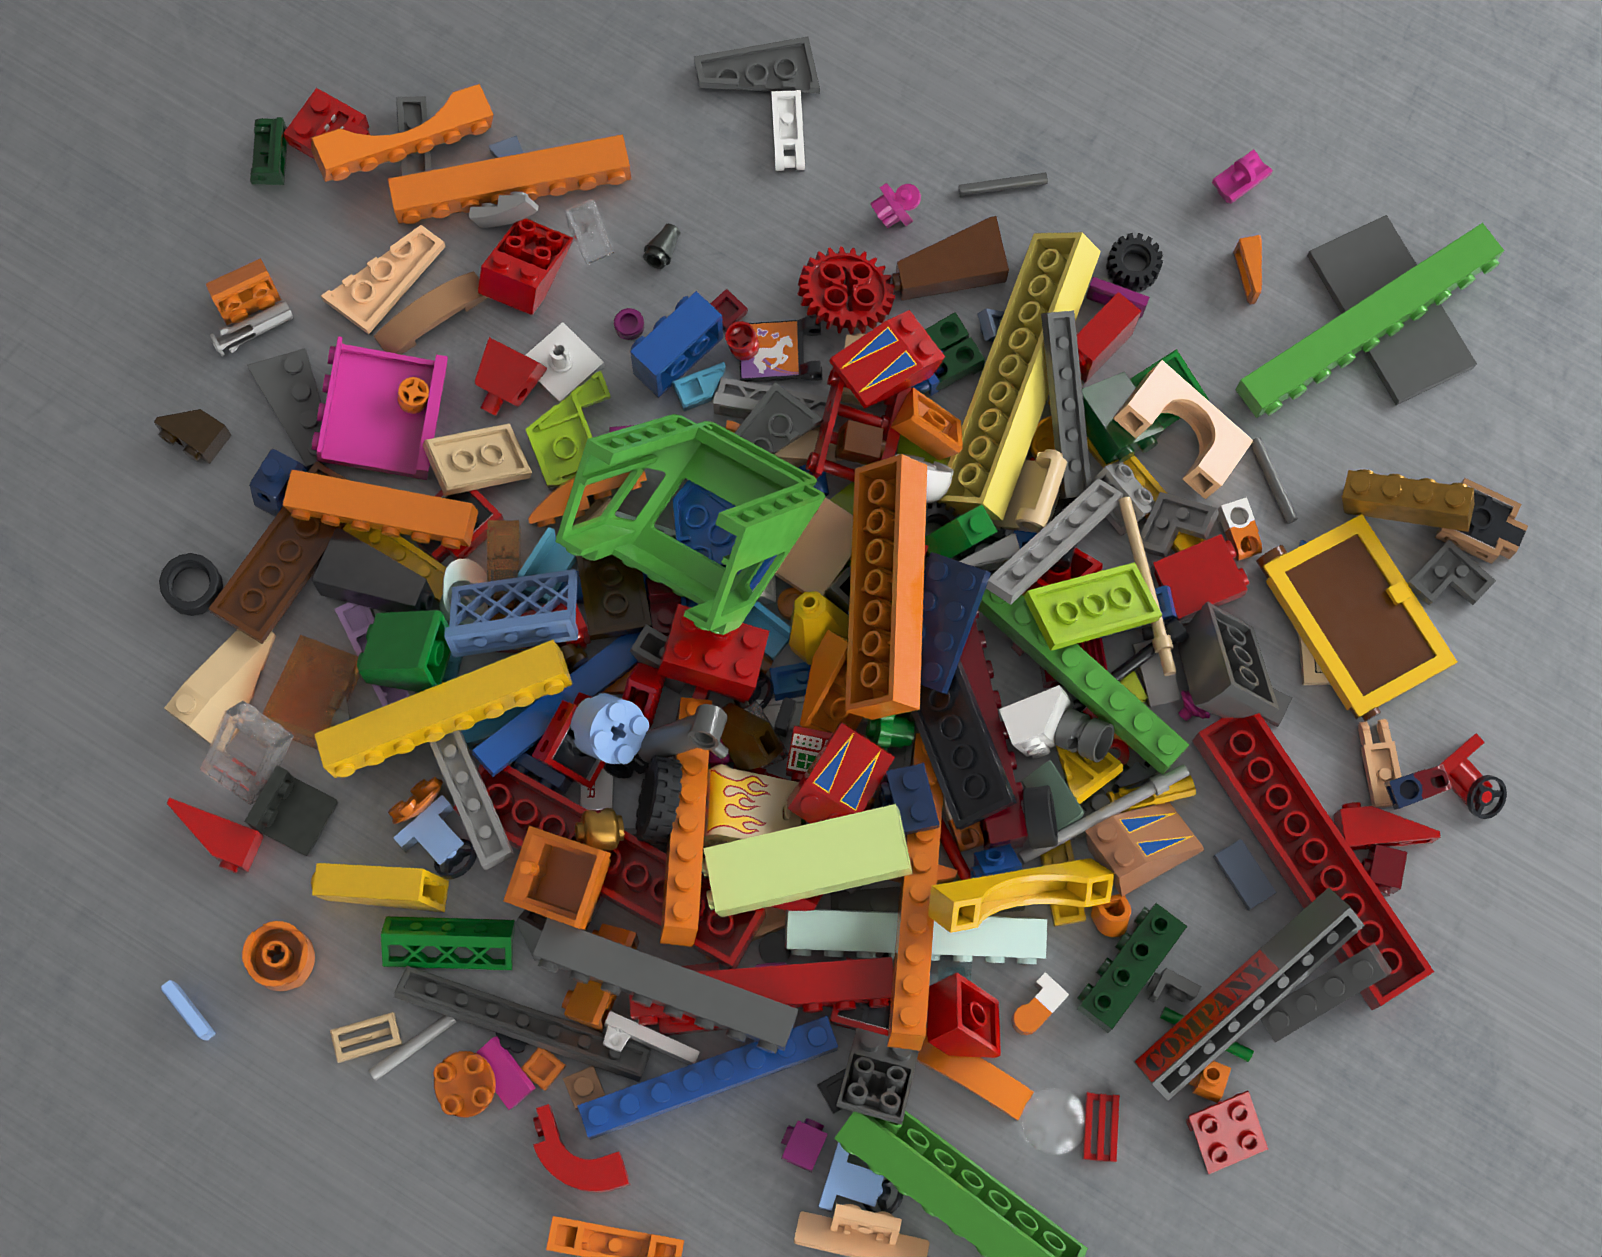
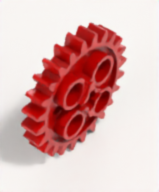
M840 246L838 253L828 248L826 256L819 251L817 252L816 259L810 257L807 266L804 265L798 281V286L800 287L797 293L798 296L802 297L800 304L801 306H809L806 313L808 316L817 315L816 324L823 320L827 322V330L834 325L837 326L838 334L842 332L843 328H847L850 335H853L855 328H858L864 334L867 326L874 329L878 322L883 323L893 306L895 285L890 284L891 275H883L886 268L885 265L876 267V257L868 261L866 259L867 252L864 251L858 256L856 255L855 248H852L850 253H845L842 246Z

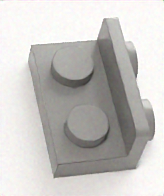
M1117 461L1105 466L1091 480V483L1099 478L1122 492L1123 497H1131L1137 523L1146 514L1151 513L1155 504L1152 494L1143 488L1134 477L1133 471L1123 462ZM1118 505L1106 518L1122 536L1127 531L1120 505Z

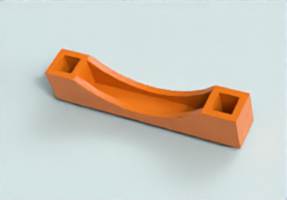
M477 84L452 92L445 105L433 117L408 131L392 135L371 136L337 129L312 137L311 152L324 181H340L347 178L351 173L360 170L368 172L387 161L395 163L403 160L406 155L415 152L420 154L432 150L434 146L442 143L453 144L470 134L481 135L491 128L494 114L481 85Z

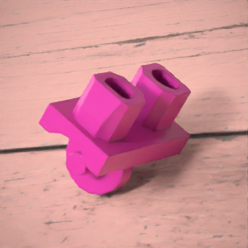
M1253 149L1213 178L1212 184L1218 189L1219 195L1227 203L1232 204L1269 177L1273 170L1262 162L1257 152Z
M888 183L879 187L883 195L871 202L870 205L887 229L900 220L905 226L912 223L913 220L906 211L913 210L919 205L921 194L918 188L912 184H904L894 192Z

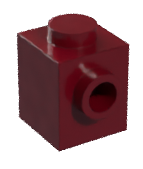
M1376 844L1369 849L1367 858H1363L1361 864L1382 895L1389 897L1390 894H1394L1401 889L1408 852Z

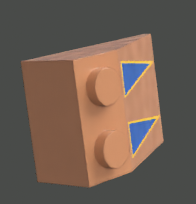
M1170 802L1112 815L1085 830L1089 852L1098 863L1114 873L1113 885L1121 896L1130 893L1204 851L1202 844Z

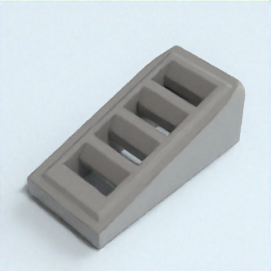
M1010 534L959 562L986 571L997 570L1020 550L1016 534Z

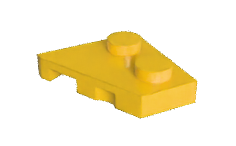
M1056 745L1057 755L1069 789L1079 804L1123 772V764L1109 752L1100 762H1094L1080 756L1078 751L1072 753Z

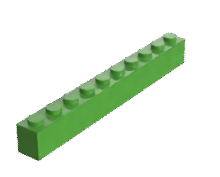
M1483 223L1479 224L1242 378L1235 389L1256 418L1264 413L1268 416L1272 415L1283 406L1281 402L1289 397L1292 400L1298 398L1307 391L1306 386L1313 381L1316 384L1321 383L1332 374L1330 370L1339 365L1340 368H1344L1356 358L1355 354L1362 349L1365 353L1373 349L1380 343V337L1385 334L1389 337L1393 336L1404 327L1403 323L1410 318L1413 321L1419 319L1428 311L1427 307L1434 302L1437 306L1451 297V291L1457 287L1463 290L1476 280L1474 276L1480 272L1484 274L1491 272L1500 264L1498 259L1505 250Z

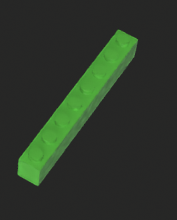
M985 589L978 610L1094 715L1103 721L1111 723L1114 726V733L1155 770L1163 775L1183 754L1189 744L1078 644L1050 651L1023 595L1010 605L988 589Z

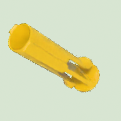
M1191 775L1169 786V790L1161 795L1156 796L1154 794L1121 813L1195 796L1196 788ZM1140 787L1132 789L1121 788L1116 794L1108 791L1106 796L1109 798L1110 803Z

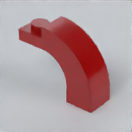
M547 1104L536 1108L538 1116L533 1118L538 1137L544 1136L545 1141L533 1144V1147L543 1166L556 1179L577 1190L592 1193L610 1192L631 1185L619 1151L596 1159H582L574 1156L566 1149L561 1140L552 1107Z

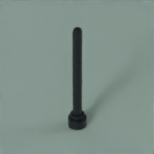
M1175 617L1164 624L1166 634L1171 636L1173 645L1175 643L1181 644L1190 637L1186 629ZM1149 643L1110 674L1119 682L1157 654L1154 651L1153 643ZM1078 699L1073 701L1074 709L1082 711L1086 708Z

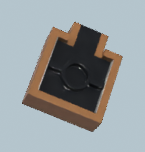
M1464 478L1461 483L1474 488L1475 505L1469 532L1439 527L1435 538L1445 543L1451 540L1462 551L1490 564L1499 555L1510 559L1518 551L1528 528V525L1515 520L1522 504Z

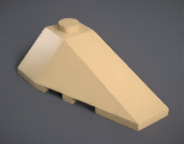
M237 629L184 682L164 709L176 720L223 752L243 726L246 718L244 715L250 699H253L260 672L265 667L276 635L271 632L264 643L261 644Z

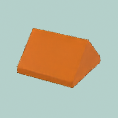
M913 387L902 404L891 428L937 460L960 453L963 449L961 420Z

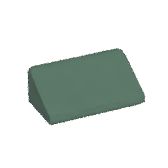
M1051 760L1021 780L1025 788L1050 786L1056 813L1057 831L1082 819L1084 812Z

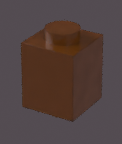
M848 420L838 430L834 458L863 465L874 463L882 457L885 450L886 442L882 439L884 429Z

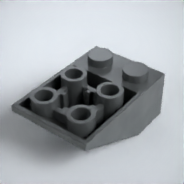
M857 1028L836 1107L902 1125L919 1051L887 1047L888 1036Z

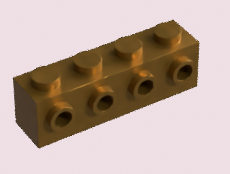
M1366 469L1348 470L1342 495L1344 513L1363 514L1366 517L1469 532L1475 505L1474 488L1462 483L1443 484L1429 478H1421L1419 480L1408 479L1400 474L1380 475Z

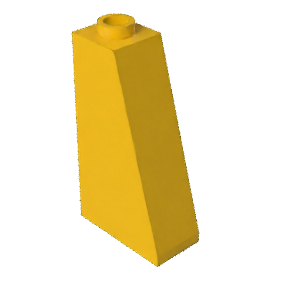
M316 863V870L311 878L312 895L326 901L445 912L449 881L422 868Z

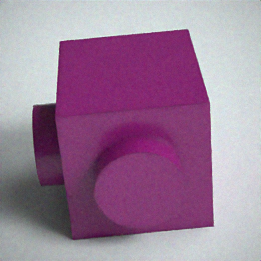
M806 1118L804 1123L797 1120L795 1127L788 1125L781 1141L782 1144L786 1145L781 1159L812 1173L828 1133L822 1131L824 1125L809 1118Z

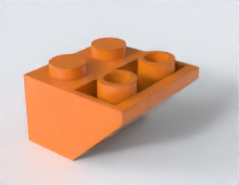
M261 258L206 283L210 296L226 325L240 323L247 319L248 315L259 310L264 311L281 300Z

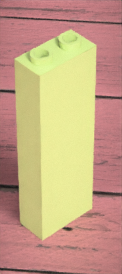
M896 804L703 848L705 858L702 860V872L705 878L709 877L711 890H707L708 904L710 909H715V912L721 917L913 874L901 815Z

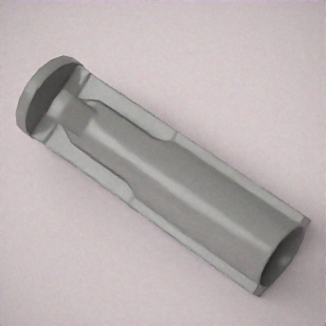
M283 301L231 327H220L219 333L223 336L216 338L211 333V341L216 351L222 357L225 355L222 349L226 348V346L233 353L240 344L294 317L286 301Z

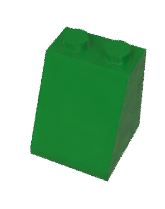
M437 610L376 613L373 624H370L367 629L365 650L359 654L357 660V669L367 684L421 692L442 684L451 655L450 648L444 637L445 627H449L443 613Z

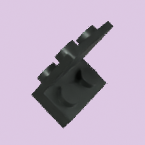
M277 765L244 822L263 835L304 856H308L338 805V801L328 794L294 778L288 770Z

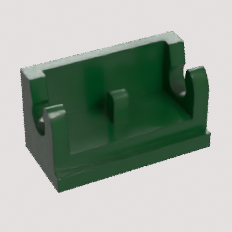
M277 117V119H256L254 122L256 127H254L255 137L250 182L251 184L284 185L287 141L283 133L287 126L283 117Z

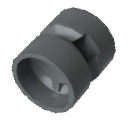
M1070 708L1064 713L1058 723L1055 732V744L1072 753L1078 751L1080 756L1091 761L1100 762L1104 759L1112 745L1115 732L1114 726L1098 718L1091 719L1088 714Z

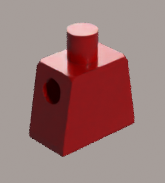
M489 337L475 378V385L488 392L480 408L497 416L504 400L519 407L546 372L547 367Z

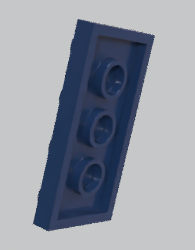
M931 552L924 570L920 685L947 694L991 573Z

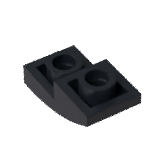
M1138 761L1131 767L1125 764L1123 772L1114 778L1117 782L1111 789L1118 793L1121 788H1135L1146 783L1148 779L1159 774V772L1147 761L1144 763L1147 769Z

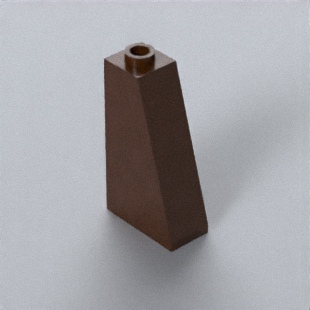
M989 217L897 261L896 273H892L891 276L892 284L895 285L894 291L900 292L901 301L1005 283L1009 267L997 217Z

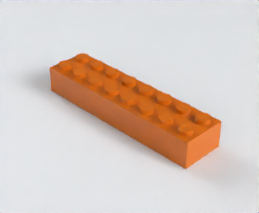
M903 454L855 468L845 711L871 720L920 710L927 465Z

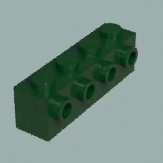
M1157 903L1150 910L1144 906L1133 921L1138 925L1131 935L1125 932L1116 944L1115 948L1119 950L1118 954L1113 960L1108 957L1105 959L1096 972L1101 977L1094 986L1088 983L1077 997L1082 1002L1077 1010L1107 1033L1113 1030L1188 927Z

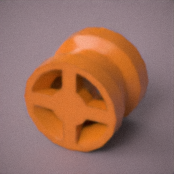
M417 377L403 380L398 389L397 401L400 408L411 414L423 411L428 403L429 389L424 380Z

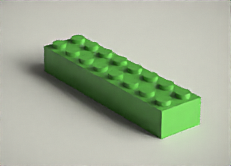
M906 1110L902 1125L853 1111L834 1138L846 1152L856 1155L866 1162L872 1172L883 1175L894 1184L901 1194L910 1196L921 1204L926 1213L938 1217L948 1225L955 1235L964 1237L975 1245L977 1251L984 1257H1085L1088 1250L1086 1246Z

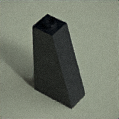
M335 528L312 578V582L321 596L389 613L429 611L434 602V593L427 579L340 528Z

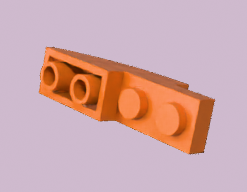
M645 471L631 490L642 487L641 482L647 480ZM630 472L587 485L584 488L575 518L586 515L585 509L590 508L587 496L593 495L594 499L611 496V490L621 487ZM576 476L561 484L536 506L528 517L530 524L537 523L538 527L556 523L555 517L564 515Z

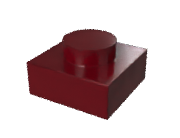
M728 289L724 290L710 303L722 315L723 330L725 332L731 324L740 321L748 313V308Z

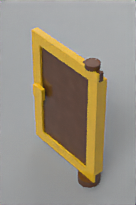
M1363 514L1287 553L1283 545H1280L1256 560L1267 578V585L1346 710L1350 709L1355 719L1362 717L1365 722L1381 713L1378 708L1379 706L1458 662Z

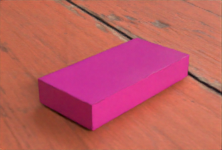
M497 1036L491 1038L476 1052L485 1058L492 1067L496 1081L495 1092L508 1110L514 1108L536 1089L509 1051L501 1046L500 1039Z

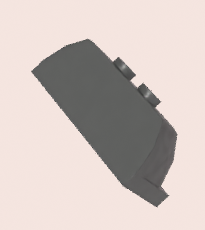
M1206 602L1185 628L1190 637L1181 644H1178L1184 667L1183 671L1187 678L1193 704L1223 718H1245L1259 713L1269 718L1273 717L1279 711V707L1254 627Z

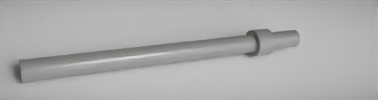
M1183 764L1164 775L1159 773L1148 779V783L1059 830L1057 846L1154 794L1159 796L1168 791L1169 786L1189 776L1188 769ZM1030 846L1018 852V857L1025 864L1055 847L1032 849Z

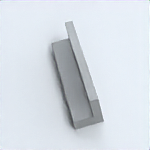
M721 377L718 392H715L713 401L714 414L745 420L760 401L753 398L759 394H766L771 386ZM726 387L738 389L743 397L725 394ZM786 390L812 411L819 405L826 406L828 397ZM814 411L817 415L823 418L824 412Z

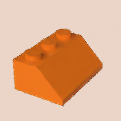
M603 923L599 931L594 929L592 934L637 950L640 943L637 933ZM589 980L588 984L577 982L574 991L569 989L563 1000L562 1008L566 1009L564 1015L570 1020L603 1032L605 1021L613 1008L617 996L601 990L602 984L592 980Z

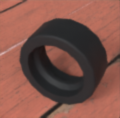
M194 553L178 555L170 560L162 569L159 579L160 592L171 608L180 614L190 616L204 614L209 611V607L223 589L222 577L214 564L203 555ZM188 568L202 569L208 575L210 583L205 594L195 601L187 602L179 599L173 590L174 580L179 573Z
M1050 786L1024 788V815L1031 848L1039 849L1057 846V821Z

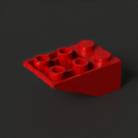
M526 218L515 222L481 265L478 293L533 315L545 299L573 242V237Z

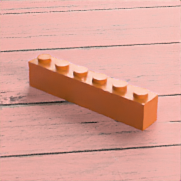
M292 469L283 501V506L296 519L309 521L310 517L321 518L322 523L331 526H339L340 522L351 524V528L363 532H369L370 528L381 530L383 535L399 538L400 534L410 535L412 540L420 543H429L430 539L441 541L442 546L452 549H460V545L470 547L478 510L472 503Z

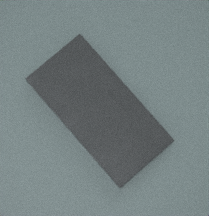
M1387 215L1310 250L1307 255L1341 314L1417 265ZM1434 302L1427 307L1428 311L1422 317L1415 321L1411 318L1403 323L1404 327L1391 337L1387 334L1380 337V343L1365 353L1395 405L1455 378L1477 365L1441 304L1437 306Z

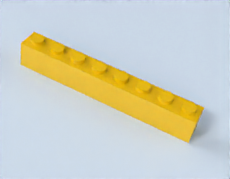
M550 640L314 735L323 768L334 778L347 777L352 775L357 769L368 765H378L385 758L411 752L416 746L423 743L439 741L446 734L456 730H467L479 721L500 717L505 711L517 706H528L535 699L545 695L558 694L565 687L573 684L561 649L554 640Z

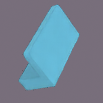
M548 527L519 571L518 577L571 570L577 561L576 555L570 554L564 546L555 542V529ZM562 582L557 583L552 589L557 592ZM535 586L527 587L521 593L530 596L538 588ZM545 594L538 601L546 604L553 597Z

